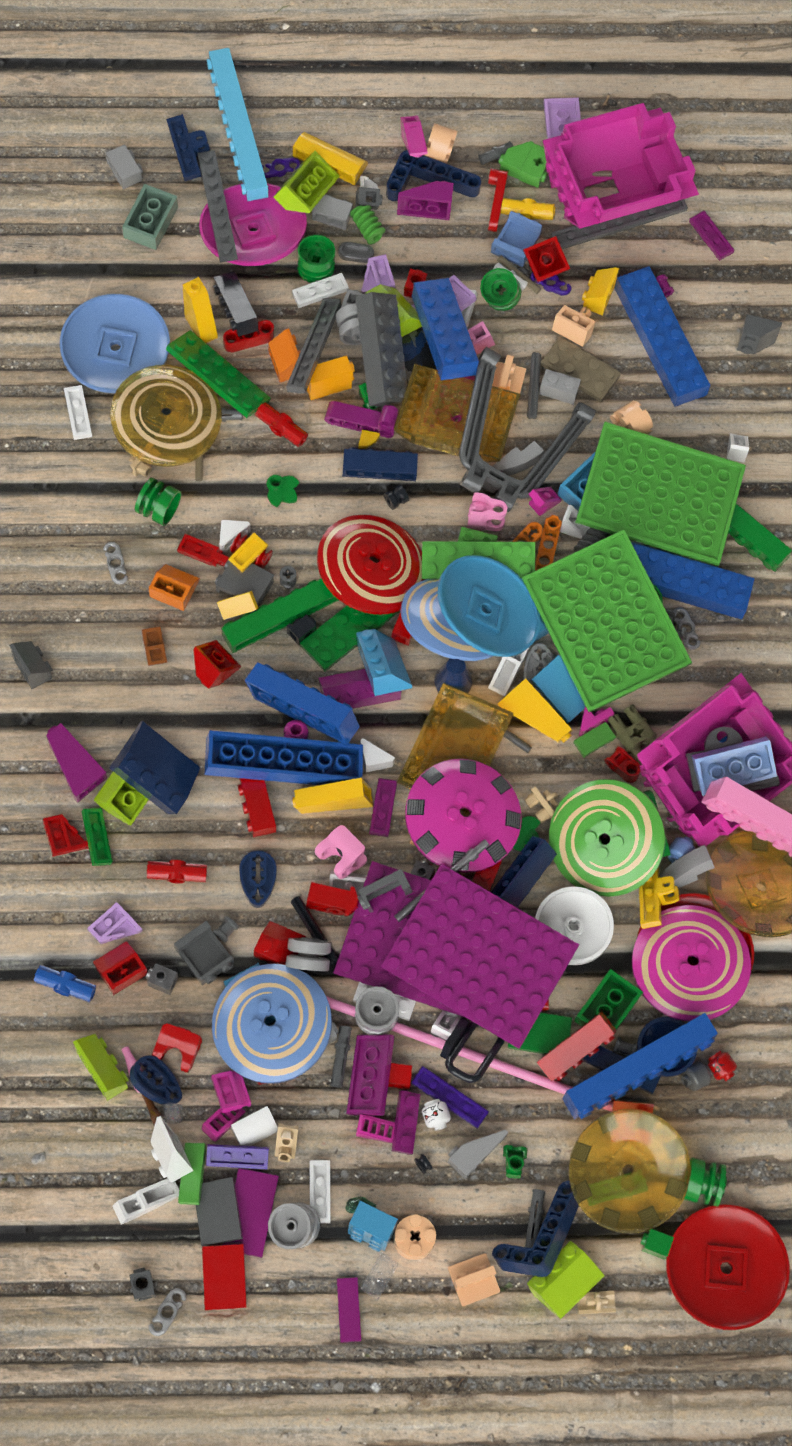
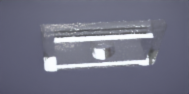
M381 1252L360 1290L379 1300L398 1263Z

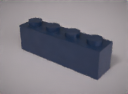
M354 447L344 449L342 477L416 482L418 453L411 451L395 452L393 450L377 451L375 449L359 450Z
M532 836L491 893L518 908L557 853L545 839Z

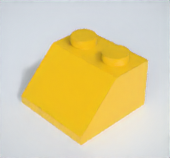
M619 268L597 270L595 276L590 277L588 282L590 288L588 291H584L581 299L584 301L583 307H586V310L589 309L591 312L603 316L615 288Z

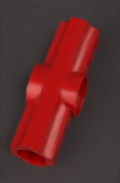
M263 403L258 407L255 416L266 423L275 435L285 437L297 447L305 443L308 433L294 424L289 415L283 412L279 413L267 403Z
M170 860L169 862L148 861L147 879L167 880L175 884L185 883V881L206 883L207 865L189 864L182 860Z

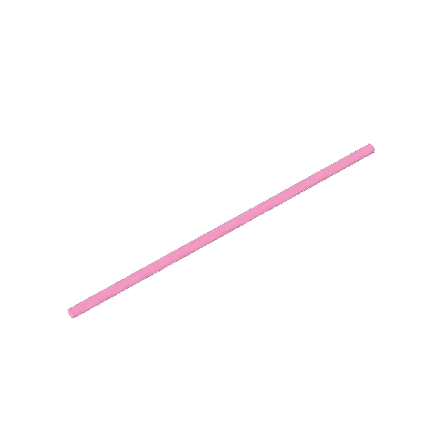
M326 996L331 1009L355 1017V1006ZM398 1022L391 1030L443 1049L447 1041ZM463 1047L458 1054L480 1064L487 1056ZM494 1058L489 1066L562 1094L573 1088L555 1080L551 1082L545 1076ZM610 1101L608 1102L609 1104L602 1109L612 1112L613 1102Z

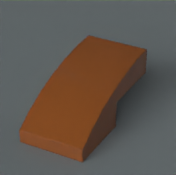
M161 627L143 629L142 636L148 666L167 663Z

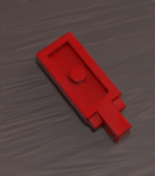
M184 534L177 548L178 553L210 566L216 567L218 564L224 567L229 559L228 556L222 554L223 551L219 547Z

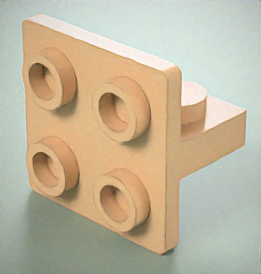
M507 355L505 363L498 362L496 364L497 368L490 395L515 401L519 400L526 368L516 366L513 363L514 356Z
M486 1253L448 1267L461 1306H466L500 1293V1288L495 1278L496 1271L494 1265H490Z

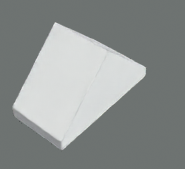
M730 433L726 459L744 463L749 451L748 436Z
M568 505L560 532L582 539V536L586 534L590 527L575 523L578 511L572 505Z
M221 520L220 550L224 553L230 549L239 533H241L242 538L251 532L250 523L247 521Z
M364 738L361 739L360 744L363 745V763L366 772L393 767L395 757Z
M442 1010L433 1024L430 1034L447 1040L462 1017Z

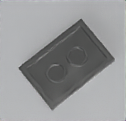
M229 1177L202 1183L200 1205H196L201 1246H211L243 1239L234 1178Z

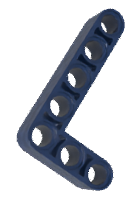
M405 150L400 154L386 187V197L388 200L398 201L399 192L405 190L411 176L430 183L435 181L454 183V192L473 198L480 194L481 178L476 174L424 155L422 157L410 156L408 150Z
M564 1181L559 1185L532 1248L499 1244L493 1249L492 1256L501 1270L537 1277H545L551 1273L580 1205L575 1199L576 1187L572 1181Z

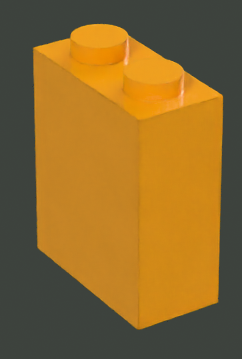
M347 355L317 364L307 388L310 400L352 388L355 368L353 362H349Z

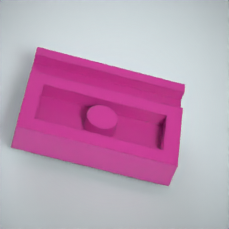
M231 1070L211 1076L222 1113L242 1109L244 1106H251V1100L243 1076L235 1071L231 1072Z

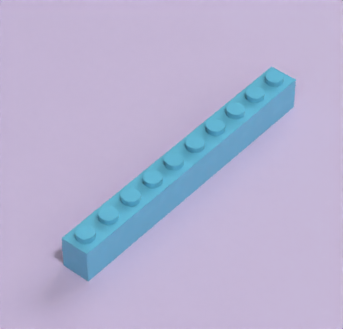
M224 48L209 51V59H206L208 70H212V73H210L211 82L215 83V96L220 99L218 100V107L220 111L223 110V114H221L223 125H227V128H225L227 139H231L229 147L231 153L234 152L235 154L233 156L234 165L239 168L237 176L238 180H242L243 183L241 184L242 194H246L247 201L268 198V185L230 49Z

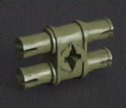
M633 704L630 705L631 708L627 707L624 710V713L632 722V726L626 727L618 714H615V717H610L608 722L616 731V738L621 741L626 752L631 754L634 760L641 766L642 763L637 757V754L642 751L640 747L642 745H650L656 740L657 734L653 732L647 723V719L641 717Z

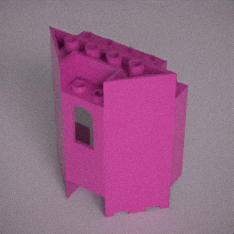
M644 103L565 124L560 136L542 140L551 189L557 188L559 201L564 204V219L580 229L699 195L693 181L696 170L690 156L682 157L674 138L676 125L670 112L663 113L661 107L647 111ZM597 171H612V177L592 175ZM614 180L619 192L602 198H598V196L587 198L584 189L588 186Z
M742 673L637 754L638 760L642 763L640 766L641 775L646 778V781L643 782L644 787L653 788L671 814L666 819L670 822L675 821L679 826V830L689 838L692 836L699 847L707 846L720 835H729L740 826L735 821L726 820L723 814L718 811L713 812L709 810L707 805L702 803L704 796H702L701 791L693 792L686 754L703 751L705 739L712 730L719 727L732 728L740 734L743 742L765 736L770 740L780 785L752 792L770 802L792 784V743L783 735V729L773 720L772 713L762 704L761 697L751 688ZM720 731L717 734L718 741L727 736V734Z

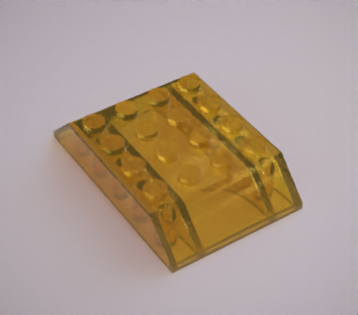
M443 683L397 783L411 789L415 781L427 769L440 762L452 759L473 760L491 767L514 713ZM466 808L460 809L462 812L469 813V810Z

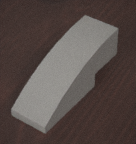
M533 441L522 451L515 447L492 467L508 476L514 475L535 465L543 455L544 450Z
M703 845L673 862L660 873V877L672 876L675 880V886L680 888L697 881V875L715 867L706 846Z

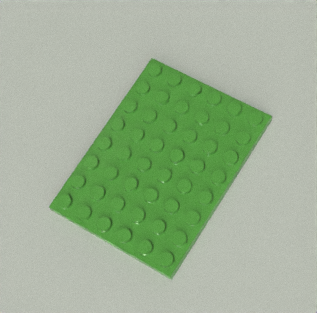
M604 422L575 523L610 534H615L625 529L630 540L719 566L746 465Z
M625 529L522 577V581L588 712H592L692 664Z

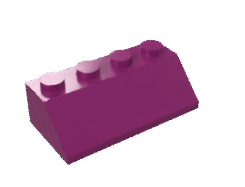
M365 669L318 678L321 694L325 696L331 695L337 702L341 704L347 703L353 709L401 700L402 691L375 696Z

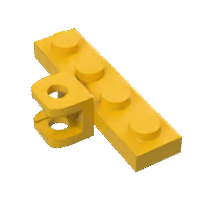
M659 867L653 876L639 887L640 925L642 929L662 925L661 904L668 905L679 901V889L675 886L674 878L672 876L660 877ZM670 893H674L672 897H668Z

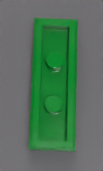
M102 808L83 809L81 812L92 866L111 865L113 861Z

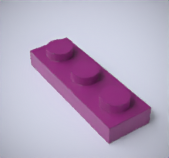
M403 1090L399 1091L392 1152L407 1155L413 1154L420 1094Z

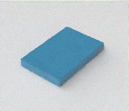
M559 655L530 680L567 723L585 708Z

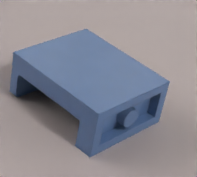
M510 211L505 226L498 238H495L492 243L491 253L499 257L502 255L508 261L523 267L527 260L523 249L537 243L542 232V225L535 220L524 217L520 213Z

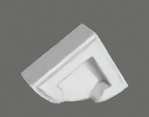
M360 176V187L378 189L377 184L370 180L369 177Z

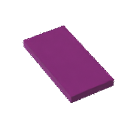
M391 1034L357 1035L346 1114H385L395 1036Z
M238 1169L235 1188L243 1239L225 1242L222 1245L244 1244V1255L258 1258L263 1257L268 1232V1221L272 1213L279 1176Z

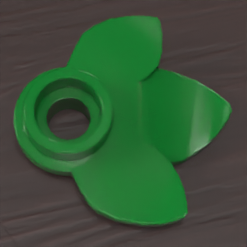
M279 475L270 476L266 483L269 490L267 494L269 502L274 507H278L282 501L288 504L296 503L297 494L294 488L300 482L290 475L284 477ZM278 483L279 486H273L272 484Z
M526 816L521 819L520 833L513 846L516 851L521 852L532 836L540 838L535 830L539 826L540 821L535 817Z

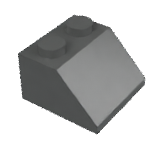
M747 314L740 333L737 351H741L744 354H756L773 345L778 337L782 322Z
M32 641L9 645L13 660L31 689L52 679L50 672L53 670L48 661H43V653L39 646L35 647Z

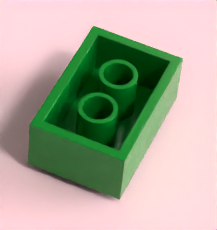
M610 969L577 1014L574 1022L582 1027L600 1012H603L615 1029L618 1030L640 999L643 991Z

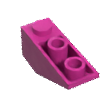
M418 115L400 117L401 137L409 155L422 157L428 154Z

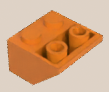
M289 328L285 329L268 343V352L279 382L289 380L301 352L297 350L295 346L297 345L296 337L294 334L291 335Z
M165 564L156 572L149 586V596L184 611L200 578Z

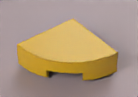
M362 430L358 449H366L376 443L380 433Z

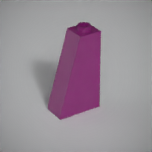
M61 723L48 730L46 735L48 744L75 801L78 803L107 779L106 771Z

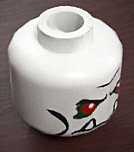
M440 1099L425 1103L422 1115L428 1128H435V1131L446 1128V1123L451 1119L447 1104L440 1101Z

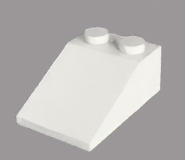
M161 1116L157 1117L150 1141L153 1146L151 1153L156 1161L159 1160L161 1164L158 1168L163 1178L167 1177L171 1182H174L192 1172L193 1168L178 1136Z

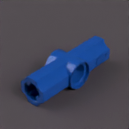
M40 965L35 973L34 982L52 988L58 994L67 997L71 995L89 1003L94 997L96 985L77 979L75 975L69 972H59Z

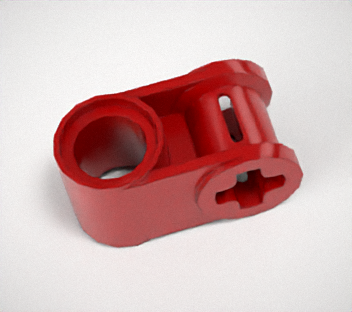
M618 746L615 752L604 760L605 764L627 783H634L638 780L640 764L622 747ZM633 769L636 773L630 774L627 770Z

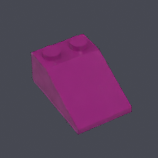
M435 181L399 192L397 215L450 221L454 183Z

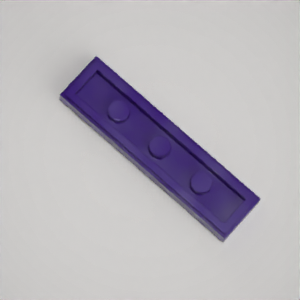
M424 1066L421 1067L411 1081L412 1085L434 1100L440 1099V1101L445 1102L451 1112L476 1129L479 1128L489 1113L488 1110Z

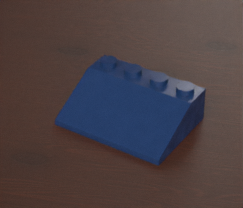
M143 721L139 723L109 767V769L166 814H177L187 800L201 768Z

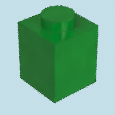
M650 1229L648 1233L644 1232L640 1242L643 1245L642 1251L665 1260L668 1257L674 1237Z

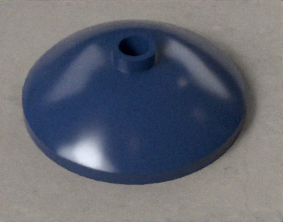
M660 1017L650 1021L639 1034L637 1051L685 1023L671 1017ZM697 1052L686 1061L682 1058L677 1063L678 1065L671 1070L663 1069L664 1071L659 1076L673 1077L684 1073L693 1064Z

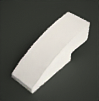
M530 647L521 654L502 657L488 689L506 696Z
M167 1178L116 1201L112 1207L122 1225L179 1197V1188L175 1181L171 1182Z

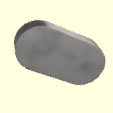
M344 242L339 246L338 254L345 261L368 263V259L374 257V250L370 245Z

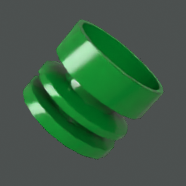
M311 235L304 238L298 245L297 270L305 281L313 283L331 277L334 274L336 249L334 243L329 238L323 235Z
M496 268L490 270L481 281L480 290L483 298L490 307L497 311L510 310L521 299L522 290L520 283L512 272L506 269ZM501 288L505 289L503 295L499 293L501 291Z
M151 477L144 484L138 495L134 508L135 512L138 514L143 513V516L147 518L152 514V521L166 526L179 506L182 495L181 491L171 486L164 489L163 482H158L157 479Z
M691 1157L684 1181L687 1183L683 1200L697 1202L700 1195L703 1194L705 1205L709 1204L712 1196V1206L718 1207L727 1183L726 1165L720 1164L716 1172V1162H712L709 1170H706L705 1160Z

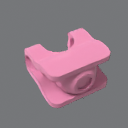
M474 493L469 508L467 528L477 531L502 530L505 523L504 517L507 513L506 503L501 500L492 499L483 493ZM495 507H501L503 511L499 513L494 511L493 509ZM491 520H499L501 523L494 525Z
M343 825L335 828L315 848V855L319 859H326L332 855L342 858L334 869L335 875L339 879L346 878L367 862V857L364 855L365 846Z

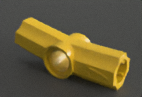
M503 198L500 214L509 215L510 211L522 214L530 220H553L556 207L555 204L537 203L530 198H525L522 201Z

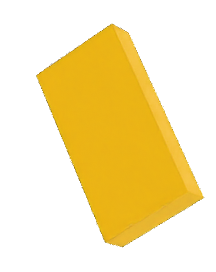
M254 532L228 560L243 573L268 547V544Z
M252 591L217 602L223 620L258 609Z

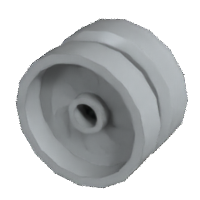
M353 303L339 309L335 318L339 327L340 340L347 345H360L361 337L357 305Z
M306 937L289 938L288 949L299 954L288 955L286 967L311 971H329L330 960L318 955L330 954L332 942Z
M375 986L366 989L359 995L355 1007V1020L363 1032L369 1035L387 1034L395 1027L398 1021L399 1003L392 991L384 987Z
M303 1202L286 1203L277 1207L271 1213L268 1221V1232L272 1241L284 1249L304 1248L314 1242L320 1231V1219L317 1212L310 1205Z

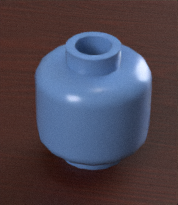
M688 837L675 838L669 846L671 854L668 855L669 861L673 863L694 850V842Z

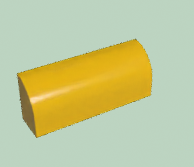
M303 132L293 145V157L304 161L316 151L340 175V179L354 186L368 165L367 161L306 132Z

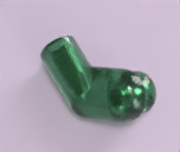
M359 1196L349 1199L346 1202L345 1210L348 1213H354L360 1201L376 1208L377 1204Z

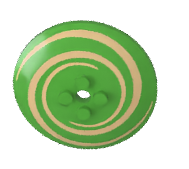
M599 779L576 787L559 803L550 823L549 845L557 853L553 860L559 871L574 886L589 889L599 896H619L632 892L642 886L658 869L665 850V828L657 807L641 790L619 780ZM603 833L608 834L610 837L608 844H603L600 840V836Z

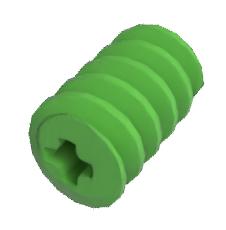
M361 205L354 208L350 216L353 218L358 229H360L365 240H367V243L372 245L381 239L386 229L381 227L382 223L378 222L379 218L375 216L374 211H371L372 207L370 205Z

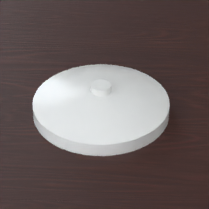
M565 887L554 891L543 900L535 919L580 944L568 965H583L594 961L605 952L612 939L614 921L609 906L598 894L586 888Z

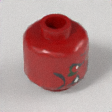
M720 1050L708 1059L709 1063L707 1065L716 1080L724 1079L726 1082L735 1075L733 1071L736 1070L737 1064L728 1052L722 1053Z

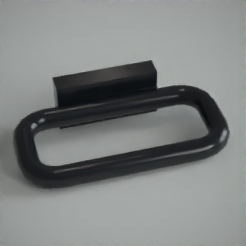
M461 1018L445 1042L440 1056L446 1059L445 1066L448 1072L465 1082L474 1083L483 1077L505 1041L497 1037L496 1042L475 1074L469 1075L456 1068L453 1062L476 1027L481 1026L472 1021L469 1023V1021Z

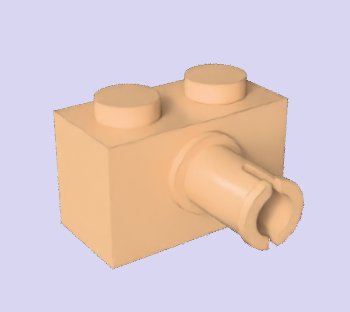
M564 305L555 316L552 331L583 347L591 338L596 321L589 318L591 316L589 309L584 313L586 307L577 312Z

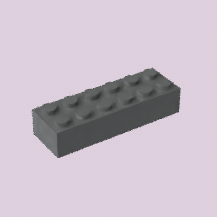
M370 292L357 296L356 305L369 406L383 407L390 405L397 407L410 403L396 295Z

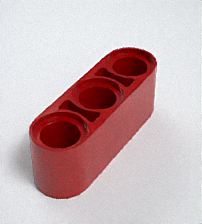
M269 320L259 321V331L239 337L235 330H227L223 334L224 349L227 352L233 353L269 343L274 339L273 323Z

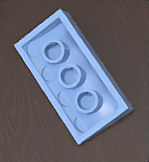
M766 736L691 755L702 796L706 794L712 781L723 777H728L740 785L777 777L771 743Z

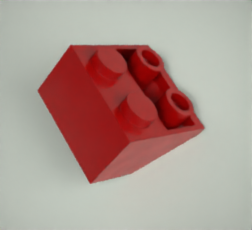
M127 941L93 961L94 966L113 996L147 975V968Z

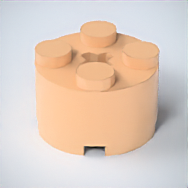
M434 123L427 144L428 154L424 156L447 164L458 131Z
M634 400L610 416L614 425L640 433L649 434L652 432L650 429L653 427L649 413L646 409L642 411L639 407L641 404Z
M417 1214L402 1219L394 1233L395 1248L406 1259L418 1260L425 1258L432 1251L436 1241V1231L433 1224L427 1218ZM411 1234H413V1235L418 1234V1235H419V1237H418V1240H419V1241H417L416 1239L412 1241V1240H411V1236H412Z

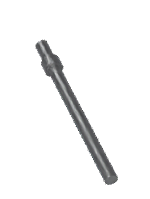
M484 839L474 849L470 848L465 853L466 855L450 869L458 873L469 862H474L479 857L478 855L489 846V843ZM426 889L394 916L398 922L416 908Z

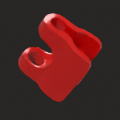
M166 1023L160 1030L152 1056L162 1060L169 1049L177 1048L182 1053L181 1071L189 1073L201 1047L202 1037L188 1029Z

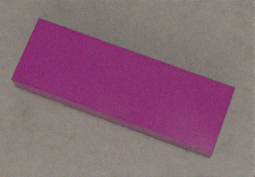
M705 210L690 218L689 222L719 261L734 253V248Z
M378 778L369 831L371 835L389 836L397 788L396 780Z
M338 1278L340 1343L361 1342L358 1278Z

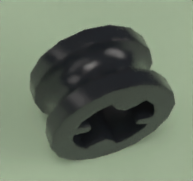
M423 1153L419 1159H414L415 1164L423 1174H426V1170L433 1169Z

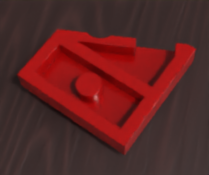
M62 814L43 818L42 822L52 857L89 849L87 840L85 841L78 834L76 828L71 826Z

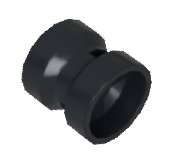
M399 485L394 491L385 493L384 499L387 505L394 510L398 508L399 504L408 502L409 496L403 486Z

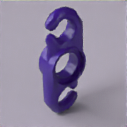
M294 157L275 159L271 164H265V167L269 169V172L264 173L265 178L283 177L287 172L294 171V168L290 167L291 163L297 164L296 170L301 165V162ZM283 165L284 169L278 171L275 169V166Z
M532 272L530 279L534 282L535 276ZM557 275L537 283L542 285L544 290L560 296L568 295L572 290L571 285H566L564 281H560ZM549 280L556 282L554 285L546 284ZM561 286H567V290L560 289Z

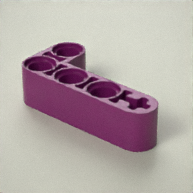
M330 401L324 420L331 425L360 432L362 430L380 433L381 437L392 438L395 433L399 411L396 407L390 405L383 406L382 412L346 403Z

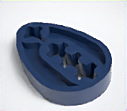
M253 851L245 855L241 860L239 866L240 882L245 897L251 906L261 908L266 904L273 892L277 866L270 854L264 851ZM259 856L261 860H264L260 862V869L264 871H260V878L263 880H260V883L257 884L255 880H252L256 878V871L252 870L256 869V861L253 860H256V857ZM257 889H259L260 897L263 898L258 903L255 899H252L256 897Z
M148 1055L141 1057L132 1065L130 1080L134 1088L142 1095L156 1103L167 1106H174L181 1101L182 1092L179 1083L162 1060ZM149 1072L152 1074L150 1079L147 1078ZM170 1093L174 1094L173 1099L170 1098Z

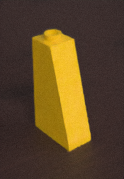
M197 277L182 285L184 314L193 332L205 343H209L217 339L218 334L208 291L200 278Z
M526 678L498 703L500 708L557 743L561 741L565 743L572 736L570 733L573 730Z
M363 778L294 790L295 797L292 798L294 808L301 814L373 807L372 789Z

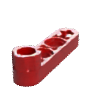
M490 169L488 184L496 185L488 231L497 232L508 171Z

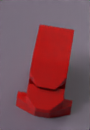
M311 882L306 907L329 914L349 916L358 908L359 900L353 886H351L349 891Z

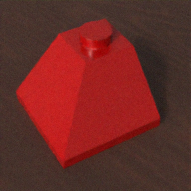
M556 236L523 249L537 283L570 269Z
M217 640L195 646L193 649L196 676L208 689L219 686L241 668V665Z
M269 921L254 948V957L270 964L286 965L288 955L299 954L288 949L289 938L306 936Z

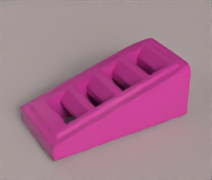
M219 1108L203 1123L201 1129L216 1143L246 1111L243 1108L234 1110L235 1116L230 1111L225 1112L224 1114L230 1119L228 1121L222 1115L221 1108ZM217 1119L224 1125L223 1127L216 1121Z
M360 1114L356 1136L392 1143L395 1122ZM365 1122L369 1123L367 1132L363 1131ZM373 1124H377L375 1134L371 1133ZM381 1125L385 1126L383 1136L379 1135ZM389 1127H393L391 1138L387 1137Z

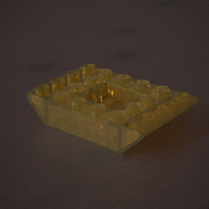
M414 364L394 432L410 443L459 456L475 381L463 377L440 380L437 370ZM492 386L479 448V455L485 462H500L520 398L519 393ZM453 415H460L462 420L454 422L451 417Z

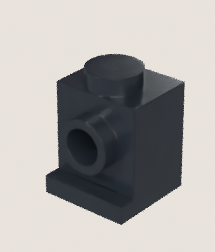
M305 615L303 618L299 617L292 625L290 623L287 625V634L300 646L304 639L316 631L317 623L310 615Z

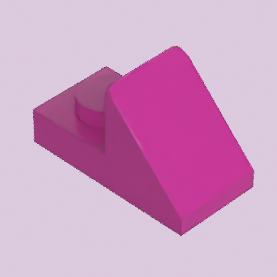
M551 487L533 489L529 493L532 498L529 505L539 516L562 501Z
M585 707L579 737L604 722L608 723V719L614 716L611 707L606 710L601 709L594 715L592 712H588Z

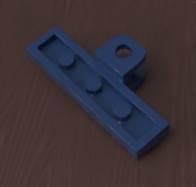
M183 114L166 119L184 181L202 177L196 157H198L197 153L210 151L205 131L198 130L188 133Z
M599 1045L598 1052L591 1057L586 1055L582 1060L603 1071L625 1057ZM661 1076L651 1081L647 1078L639 1089L653 1094Z

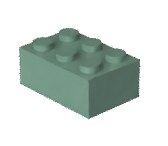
M144 184L122 226L123 237L157 250L178 209L177 196Z

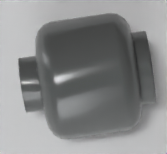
M699 1061L695 1062L682 1073V1084L692 1091H697L710 1084L712 1072L707 1064Z

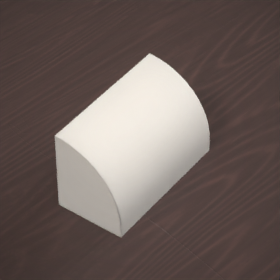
M268 1106L231 1125V1129L240 1146H252L276 1133L278 1130Z

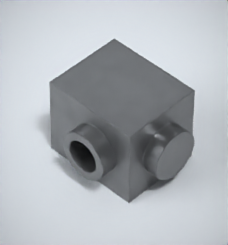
M416 860L411 874L431 880L435 867H432V864L427 861L421 860L420 862Z
M155 963L154 968H150L146 975L148 986L170 995L178 979V972Z

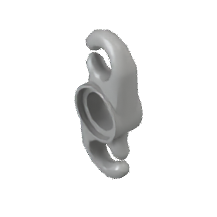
M108 542L103 548L104 551H107L111 546L115 548L113 553L105 552L111 579L116 584H124L128 580V576L125 575L127 572L124 569L121 549L115 542ZM114 559L121 561L118 567H113L110 563ZM122 573L125 576L122 580H118L116 575Z
M684 608L674 609L675 616L678 612L684 614L682 619L675 618L674 620L677 624V629L681 630L682 625H689L691 627V631L687 633L686 640H682L684 646L690 650L697 649L701 642L697 640L695 624L688 611ZM694 638L697 640L696 644H689V639Z
M175 1288L168 1293L159 1306L157 1315L152 1319L153 1323L160 1322L162 1329L156 1331L152 1323L148 1325L150 1333L154 1336L165 1334L176 1318L178 1309L183 1305L181 1301L175 1302L173 1295L178 1293L183 1301L187 1299L186 1293L181 1288ZM166 1306H170L174 1310L170 1318H165L161 1314L162 1309Z

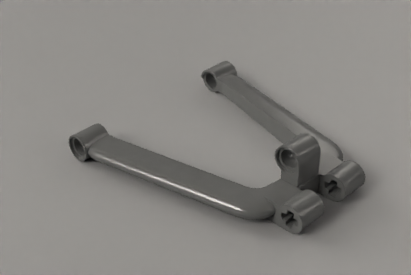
M485 347L478 359L479 365L459 450L460 461L467 469L460 485L473 493H478L481 488L491 493L497 491L493 499L504 501L507 505V512H509L517 498H529V493L542 485L585 427L592 421L596 410L582 402H578L568 423L523 480H517L504 474L485 462L479 455L494 374L497 368L496 364L501 358L500 354Z

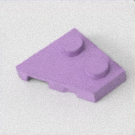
M386 254L368 259L361 289L362 294H366V291L380 284L395 288V282Z
M117 902L87 928L100 944L135 935L143 931Z

